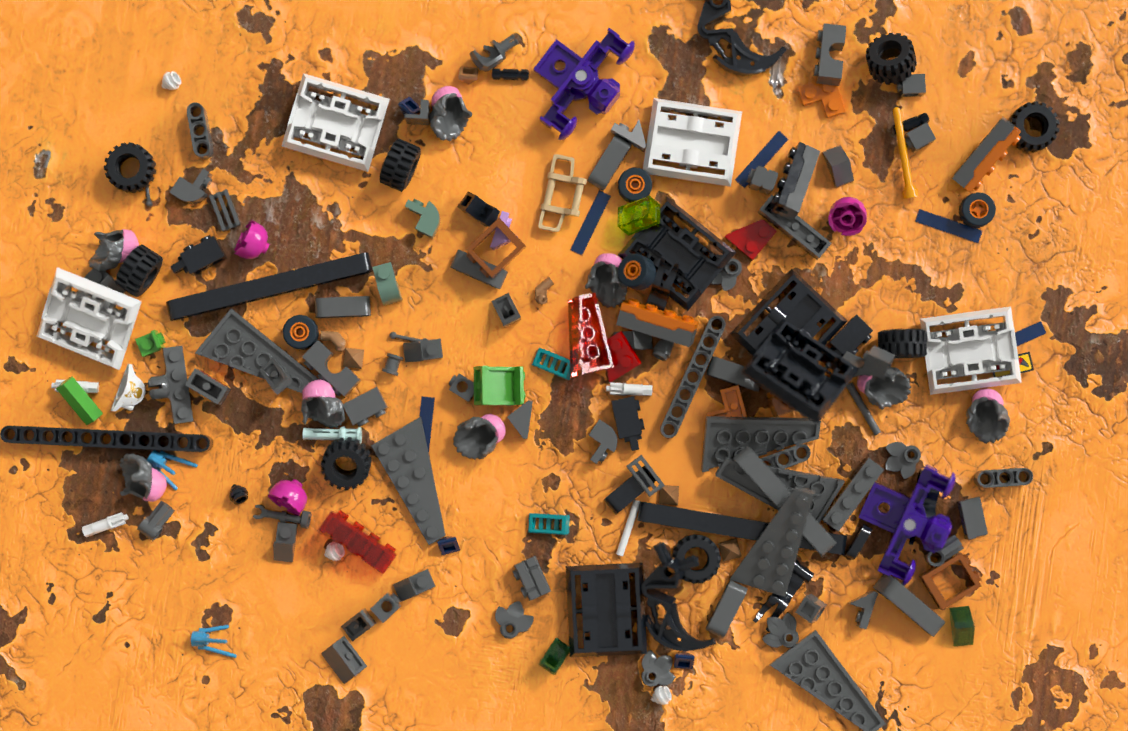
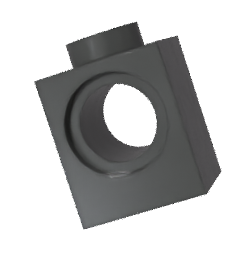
M912 74L911 77H906L905 81H899L896 84V90L900 92V97L923 96L926 93L925 74Z
M927 122L904 135L906 147L909 150L911 149L912 152L936 140Z
M460 373L458 376L454 375L448 384L451 386L449 390L470 402L474 396V382ZM460 382L468 384V389L465 392L458 391L457 386Z
M388 592L370 610L384 623L401 607L399 604L401 600L396 594ZM384 601L391 602V611H385L382 608Z
M813 594L804 597L795 613L808 622L813 623L819 619L827 604Z

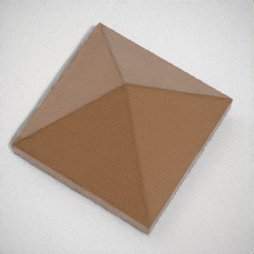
M460 67L458 79L469 85L478 79L479 69Z
M345 348L343 367L362 369L364 350Z
M665 485L659 491V504L678 505L679 486Z
M737 538L718 543L723 562L742 557Z

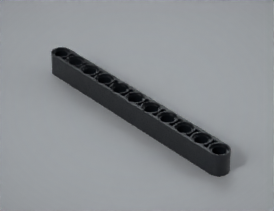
M360 253L169 300L166 302L170 321H175L373 272L369 253Z
M10 425L3 427L0 432L1 439L7 443L208 452L213 447L212 438L200 434ZM11 429L15 432L13 439L8 437V432ZM30 430L34 432L32 440L27 438V433ZM49 431L53 433L51 441L46 439V434ZM68 432H71L73 436L70 442L65 440V435ZM87 433H90L92 436V440L89 443H86L84 440V436ZM105 434L111 436V441L108 444H105L103 441ZM126 434L130 437V443L128 445H125L122 442V439ZM147 435L150 440L147 446H144L141 442L143 436ZM164 436L169 439L166 447H163L160 442ZM183 437L188 440V445L185 448L180 446V440ZM202 438L207 440V446L204 449L199 446V441Z
M640 502L637 521L756 541L769 525L767 522L647 502ZM828 533L836 541V544L828 553L845 555L847 536ZM802 536L799 548L815 550Z

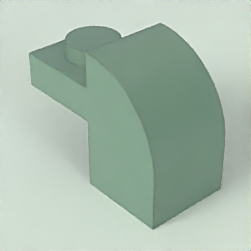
M416 199L413 201L407 200L405 208L421 216L415 227L416 231L434 239L440 226V214L435 205L428 201L426 207H423L424 203Z
M389 262L372 267L383 305L386 306L403 301L392 263Z

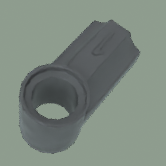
M161 501L150 516H147L141 522L137 530L151 541H154L162 532L164 524L175 510L167 503Z
M952 535L946 540L942 550L936 551L939 555L937 562L933 563L930 556L932 552L928 550L924 555V559L931 566H940L944 561L964 548L959 539Z

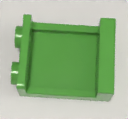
M523 366L473 367L474 405L524 404L525 372L523 371Z

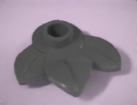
M731 258L711 284H721L724 291L732 289L736 284V277L741 273V263L737 259ZM734 265L736 270L731 272L728 267Z
M902 442L888 444L886 450L891 456L886 461L885 469L892 472L900 471L904 479L912 476L916 470V463L921 458L920 450L916 446H906ZM910 451L914 453V457L912 459L908 458L907 456L908 452Z
M520 601L512 603L507 610L503 607H498L495 613V619L500 625V632L508 639L516 637L519 632L527 631L534 620L533 616L524 615L523 606ZM508 625L513 626L512 632H507L506 627Z
M786 613L783 619L768 617L767 626L770 633L766 634L762 640L774 648L782 645L785 647L795 646L799 640L798 633L796 632L797 623L795 618L789 613ZM788 634L793 636L791 641L786 640Z
M651 650L648 651L641 662L644 669L641 676L643 683L649 687H654L657 684L663 686L671 684L676 678L674 674L669 672L672 667V657L664 655L657 658ZM650 673L654 674V680L649 679Z

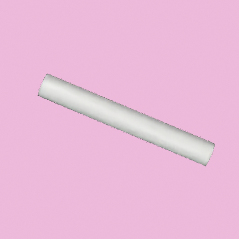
M633 500L616 552L617 555H624L641 501Z

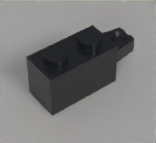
M209 235L200 240L201 243L185 247L183 249L184 252L180 253L178 257L179 261L171 265L173 272L177 274L184 270L185 273L189 272L195 276L227 259L218 239L215 236L211 237Z
M855 315L828 342L831 346L830 350L841 357L847 351L855 355L859 351L857 347L861 343L865 345L872 338L870 333L873 330L858 315Z
M634 396L611 401L619 439L624 438L625 442H630L631 451L639 450L638 440L642 439L641 430H645L643 419L638 417L637 411H641L639 400H635Z

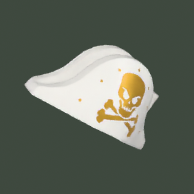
M130 363L127 364L111 408L113 412L121 407L132 411L134 405L140 403L145 396V385L136 376Z

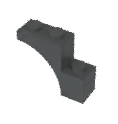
M873 346L870 352H865L863 358L848 351L842 358L858 369L854 377L871 375L884 379L891 368L895 355L877 346Z

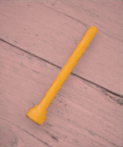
M898 107L893 108V117L905 182L904 191H902L903 199L918 197V190L915 189V185L913 186L901 112Z

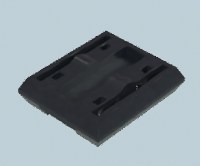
M666 196L656 208V225L637 231L618 256L624 259L633 252L640 255L646 252V257L654 263L656 269L659 267L661 256L665 257L663 275L666 278L675 263H680L673 283L688 294L689 297L686 298L680 292H676L673 287H671L669 297L688 312L736 254V251ZM667 211L671 212L693 231L690 232L686 228L683 230L668 218L665 213ZM672 222L673 224L671 226L673 227V229L670 228L667 225V223ZM696 233L722 253L723 256L718 258L703 246L695 236ZM707 251L710 253L708 255L710 259L704 255ZM663 279L661 281V286H663V284L665 283ZM681 282L685 283V284L683 285V287L685 288V290H684L681 286H679L678 284L681 283Z
M791 269L730 334L754 356L782 319L790 322L812 338L832 319L835 322L818 339V342L824 346L847 323V320ZM793 282L796 286L773 309L770 308L768 305ZM790 294L792 297H795L790 300L787 296ZM766 309L769 314L746 336L743 332ZM820 322L823 325L819 327L817 323ZM756 329L761 331L759 335L754 332Z
M782 319L741 373L813 423L819 424L855 376L858 369L790 322ZM797 347L803 349V351L800 352L799 350H797ZM819 361L824 363L826 366L823 367L820 364H818Z
M643 563L566 566L570 657L647 654L645 599L641 590L644 582ZM629 572H634L636 606H631ZM575 575H581L582 608L576 609ZM627 581H628V589H627V586H623V583H626ZM582 583H588V590L587 588H583ZM631 611L637 612L638 645L632 646ZM576 613H582L584 648H578ZM630 630V635H625V631ZM590 631V636L585 637V633Z

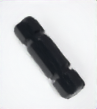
M492 69V79L528 80L529 70Z
M923 113L918 117L915 116L902 121L903 130L906 132L919 127L920 124L928 123L930 121L928 114ZM894 124V125L892 126V129H893V132H894L895 135H896V129H895V124Z

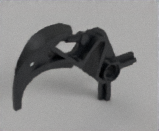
M705 0L697 31L702 38L708 39V43L723 57L724 60L716 54L713 57L715 63L723 70L741 76L756 75L764 72L776 63L787 50L782 46L772 55H759L745 46L737 32L733 31V28L707 30L705 27L730 14L731 1L722 0L721 5H715L712 0ZM721 38L730 44L731 58L724 54V50L718 43Z
M659 542L653 547L661 563L647 577L641 587L643 595L648 598L647 605L651 608L652 615L645 616V624L650 634L663 646L677 651L700 650L716 644L714 638L698 640L689 635L680 622L677 604L675 603L676 598L655 590L678 588L685 571L699 566V559L695 555L682 560L675 559V557L671 558L665 543ZM668 567L672 568L675 573L670 572ZM659 604L666 611L662 623L658 620L659 615L656 605Z

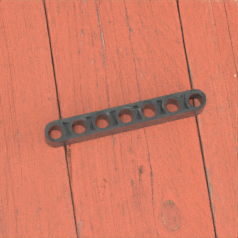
M713 316L704 329L661 424L660 433L665 438H672L678 433L725 329V320L721 316ZM712 321H720L721 329L714 330L711 326ZM706 337H710L714 342L710 348L703 344V340ZM697 355L705 357L706 362L704 365L696 363L695 358ZM690 372H695L698 376V380L694 383L690 382L687 378ZM686 389L689 391L690 397L688 400L680 398L681 390ZM674 407H679L682 410V415L678 418L672 415L671 411ZM666 424H671L674 427L672 435L664 433V426Z
M746 446L733 460L769 500L780 509L791 492L753 450ZM809 513L803 537L821 556H824L836 544V541Z

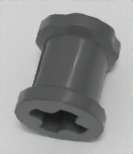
M387 353V362L382 371L398 376V367L400 361H403V357Z

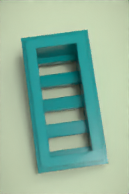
M539 347L532 365L570 380L576 362ZM547 354L543 365H541L540 362L543 355ZM551 357H554L550 368H548ZM558 360H561L558 370L556 371L555 368L558 363ZM568 363V364H567V367H566V369H565V372H564V374H563L562 371H563V369H564V367H565V364Z
M529 513L528 532L567 535L569 534L570 515ZM536 518H539V529H535ZM544 518H547L546 529H543ZM552 519H555L554 529H551ZM560 519H562V530H559Z

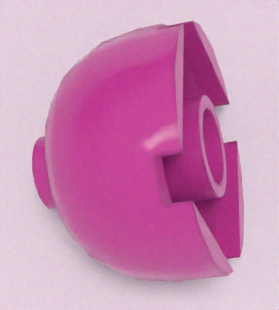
M843 197L836 200L829 211V225L835 232L837 230L844 236H853L860 233L867 222V211L864 204L853 197Z
M250 220L245 226L248 230L241 233L234 249L236 251L235 255L245 259H254L261 253L265 254L269 247L265 228L259 223Z
M295 479L292 482L289 480L279 481L268 493V498L279 507L282 505L287 508V512L299 516L307 503L306 492L302 489L303 485Z

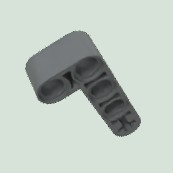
M883 574L873 586L877 592L891 601L932 637L946 623L892 576Z

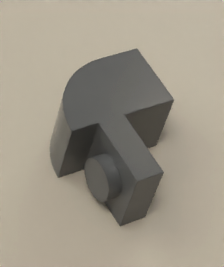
M202 169L193 184L179 177L169 193L189 204L200 203L209 196L203 189H207L210 186L213 175Z
M599 419L589 434L590 437L601 444L590 459L596 464L598 461L601 463L608 455L605 452L607 449L614 453L617 447L615 431Z

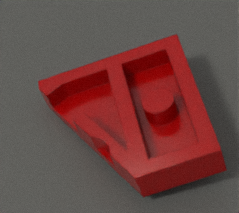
M761 219L726 234L724 238L753 261L777 230Z
M622 331L604 341L609 382L614 381L641 364Z

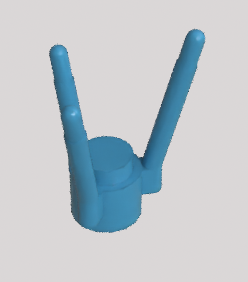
M154 450L149 455L147 461L151 463L152 468L157 469L165 476L167 483L174 490L178 489L177 486L161 471L163 468L172 475H175V471L165 465L167 462L165 458L195 468L198 466L190 461L167 454L162 450L160 453Z
M229 625L199 628V631L192 632V646L228 657H237L236 654L205 646L209 643L226 644L227 640L212 639L206 633L228 629Z

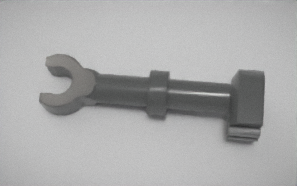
M260 504L255 505V508H260L262 511L260 515H253L255 519L268 517L278 519L283 523L286 521L298 523L304 529L309 528L312 513L309 511H302V515L298 516L288 514L287 511L277 512L268 510Z

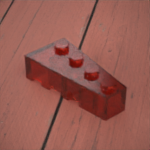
M596 294L580 295L568 300L570 378L614 367Z
M331 511L318 531L323 534L327 532L333 541L340 545L344 544L349 552L356 556H361L364 562L384 574L398 555L395 552L396 548L389 543H386V545L379 541L381 538L375 533L371 532L369 534L364 531L365 526L358 521L354 523L348 519L349 515L344 511Z

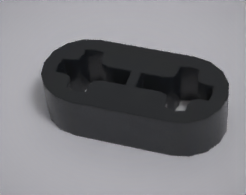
M865 524L860 527L845 556L855 560L872 531L870 527Z

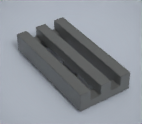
M227 189L209 196L223 232L241 225ZM224 195L234 217V224L231 222L222 196ZM216 198L219 199L228 226H225L223 218L221 216L220 210L215 200Z
M642 455L626 466L649 497L665 486ZM640 460L646 466V468L649 470V472L652 474L655 480L658 482L659 485L657 487L654 485V483L651 481V479L639 465L638 462ZM633 465L637 467V469L640 471V473L643 475V477L646 479L649 485L653 488L652 491H649V489L646 487V485L634 471V469L632 468Z

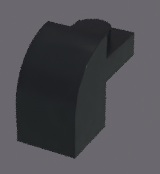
M469 191L457 206L485 227H490L497 220L500 213L498 209L487 204Z

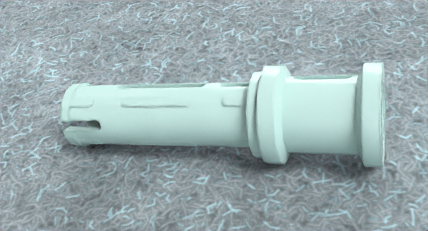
M345 426L340 427V429L303 428V440L339 441V438L344 437V440H347L348 437H351L352 441L358 439L360 440L359 444L362 442V427L357 429H350Z

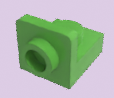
M153 330L151 333L135 339L142 357L165 348L163 345L166 343L164 336L161 332L158 333L157 330Z

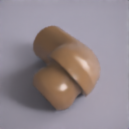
M549 277L535 287V300L540 305L547 303V290L554 285V282Z
M321 331V340L331 341L335 345L336 351L341 352L345 349L346 341L340 333Z

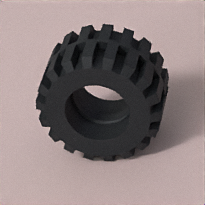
M901 33L882 34L880 38L876 37L873 39L874 42H870L869 48L866 49V60L870 75H872L874 80H878L881 84L885 82L886 85H890V83L898 84L899 81L903 82L906 77L912 76L911 72L915 71L917 61L914 46L907 36H901Z
M1034 101L1033 103L1028 102L1013 112L1008 121L1021 130L1019 134L1021 138L1016 143L1019 150L1023 148L1024 152H1037L1046 148L1056 139V134L1060 129L1057 128V125L1060 122L1055 118L1058 116L1056 112L1054 114L1051 112L1052 107L1049 106L1047 108L1045 103L1038 104V101ZM1027 117H1033L1040 121L1042 125L1040 137H1032L1025 131L1024 120Z
M398 138L392 144L380 172V183L401 192L406 189L418 165L421 155L420 147Z
M131 142L129 144L121 143L120 147L114 146L115 150L108 152L110 156L105 158L107 165H104V170L107 171L105 175L109 182L127 193L141 192L144 187H149V182H153L155 179L153 174H156V169H154L156 163L153 161V156L142 146ZM128 158H137L140 162L138 173L134 177L124 178L121 174L123 162Z
M143 244L137 246L122 263L117 273L115 284L131 295L139 297L151 286L162 266L163 257Z
M922 329L882 330L878 332V347L894 354V358L924 357L927 355V331Z
M344 437L339 438L338 442L337 440L332 441V444H329L321 461V473L325 474V481L329 480V485L332 487L336 485V489L341 490V487H344L345 490H349L350 487L355 489L358 484L361 486L364 480L367 479L372 460L369 457V449L365 450L366 445L364 443L360 445V440L352 441L351 437L344 440ZM349 457L355 461L357 468L350 471L343 470L337 465L336 459Z
M696 534L685 536L674 546L671 558L675 557V559L682 560L685 559V554L689 549L694 547L703 549L707 554L706 565L700 570H686L683 580L694 584L709 581L716 575L718 568H720L721 556L719 549L712 540L705 536Z

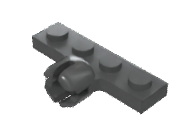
M183 347L163 348L166 372L165 375L149 378L148 388L159 386V389L150 390L149 395L153 400L169 399L173 424L193 422L189 387L185 385L187 374Z

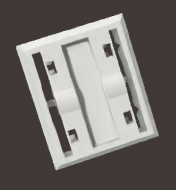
M303 73L282 147L368 172L390 99ZM311 86L340 94L341 97L333 96L331 98L308 90ZM316 95L320 96L319 99H321L322 102L314 100V98H316ZM345 97L379 106L378 110L374 111L351 104V101L346 100ZM364 109L368 115L361 114L360 111ZM307 133L311 139L304 138L303 136ZM294 137L324 145L326 148H318L307 143L302 144L300 141L294 140ZM351 147H354V150L357 151V153L349 151V149H351ZM330 148L345 151L351 154L362 156L364 158L363 160L354 157L349 158L347 155L330 151Z
M653 98L643 170L649 175L731 187L742 111ZM673 109L677 113L694 114V116L660 112V110L671 111ZM668 115L676 116V118L669 120ZM698 115L707 116L710 118H718L720 116L723 120H730L732 122L705 119L698 117ZM715 122L724 124L723 126L717 127V125H715ZM662 154L670 155V157L663 159ZM653 159L679 163V166L686 167V169L653 165L652 163ZM709 162H717L718 164L711 166ZM700 166L725 170L724 175L696 172L690 171V168L697 169Z
M57 267L36 337L120 370L142 301ZM73 287L78 289V291L74 292L71 289ZM116 305L123 307V309H117ZM66 332L72 333V334H71V337L68 336V335H65V333H66ZM92 342L97 343L96 347L91 346L90 344Z
M1011 306L920 319L921 329L927 331V355L925 356L930 395L1022 383ZM1003 317V323L970 326L969 321ZM964 322L965 327H959L958 329L930 332L929 328L931 326ZM993 325H994V329H996V330H994V331H988V330H991L990 326H993ZM942 332H945L948 337H941ZM996 365H1000L1002 370H996ZM1010 370L1011 373L1010 376L977 380V374ZM951 371V375L953 376L945 377L948 376L947 372ZM972 375V381L937 385L938 379Z

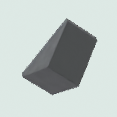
M841 145L822 152L835 187L854 181L850 159Z
M509 293L491 301L504 328L521 320V316Z
M530 400L507 416L523 439H528L533 401Z
M364 608L341 627L353 642L374 626L376 622L366 608Z

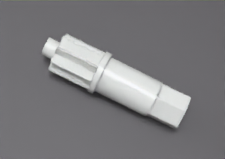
M56 379V382L51 384V388H55V391L58 392L56 388L65 380ZM77 381L86 393L99 392V382Z
M610 382V386H606V391H610V395L652 396V385Z
M121 512L83 526L82 531L85 537H89L126 524L125 521L129 518L127 514L123 515Z

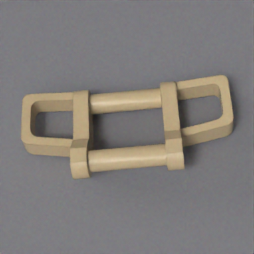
M554 154L551 169L547 175L548 184L544 202L540 207L539 229L557 233L560 231L565 216L579 217L580 215L579 206L587 179L573 177L575 160L572 157ZM557 159L571 163L570 176L553 173ZM556 181L576 185L571 209L551 205ZM545 211L561 215L556 228L542 224Z

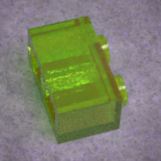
M650 195L618 207L617 227L628 236L660 224V204Z

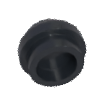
M233 484L229 492V499L236 505L242 504L248 499V491L245 487Z

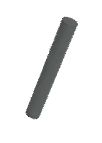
M851 382L846 388L874 435L881 433L864 401Z

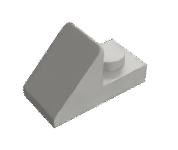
M638 120L632 132L629 131L630 128L626 125L614 123L611 129L612 134L618 135L642 151L645 150L646 143L640 120Z

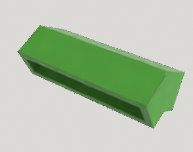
M72 376L56 388L86 425L94 422L103 414Z

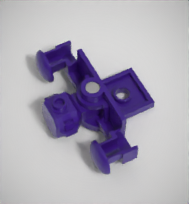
M608 28V33L600 43L596 40L584 57L581 58L556 39L533 70L558 88V91L551 99V108L544 117L541 116L539 118L540 122L550 129L553 127L561 133L558 140L568 138L577 125L576 116L570 120L563 115L573 100L579 101L588 98L589 110L596 115L606 114L620 96V84L613 78L599 79L597 69L610 52L619 57L616 62L617 65L625 63L634 51V41L628 44L620 38L619 34ZM559 61L564 62L566 65L561 71L555 69V64Z
M925 464L911 497L876 482L873 484L858 518L894 533L879 565V572L903 580L901 583L903 586L911 580L915 572V560L912 559L909 565L898 560L906 540L914 536L920 537L925 550L932 553L942 550L952 528L950 518L943 514L926 517L923 503L930 488L942 492L941 499L946 498L955 485L956 476L954 472H952L949 478L938 473V469ZM887 503L890 506V510L886 513L881 512L879 504Z

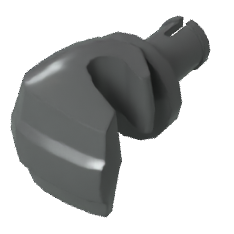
M513 34L500 43L492 40L490 42L491 46H483V51L488 53L489 57L481 56L474 50L470 52V58L480 71H490L506 59L505 52L518 45V40H514L515 36Z

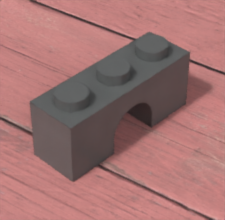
M824 23L822 29L818 30L817 41H820V46L816 48L815 53L818 65H815L813 76L817 77L816 84L839 86L842 79L843 61L833 59L829 52L843 50L846 26Z
M317 340L302 356L305 359L304 364L311 371L313 369L318 371V377L329 382L333 386L335 394L339 397L341 395L346 397L362 380L348 367H345L339 373H331L327 364L334 354L322 342Z

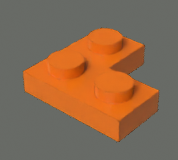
M815 81L797 88L802 105L805 106L821 101L826 118L846 112L838 86L816 84Z
M739 385L719 390L724 409L706 413V416L747 417Z

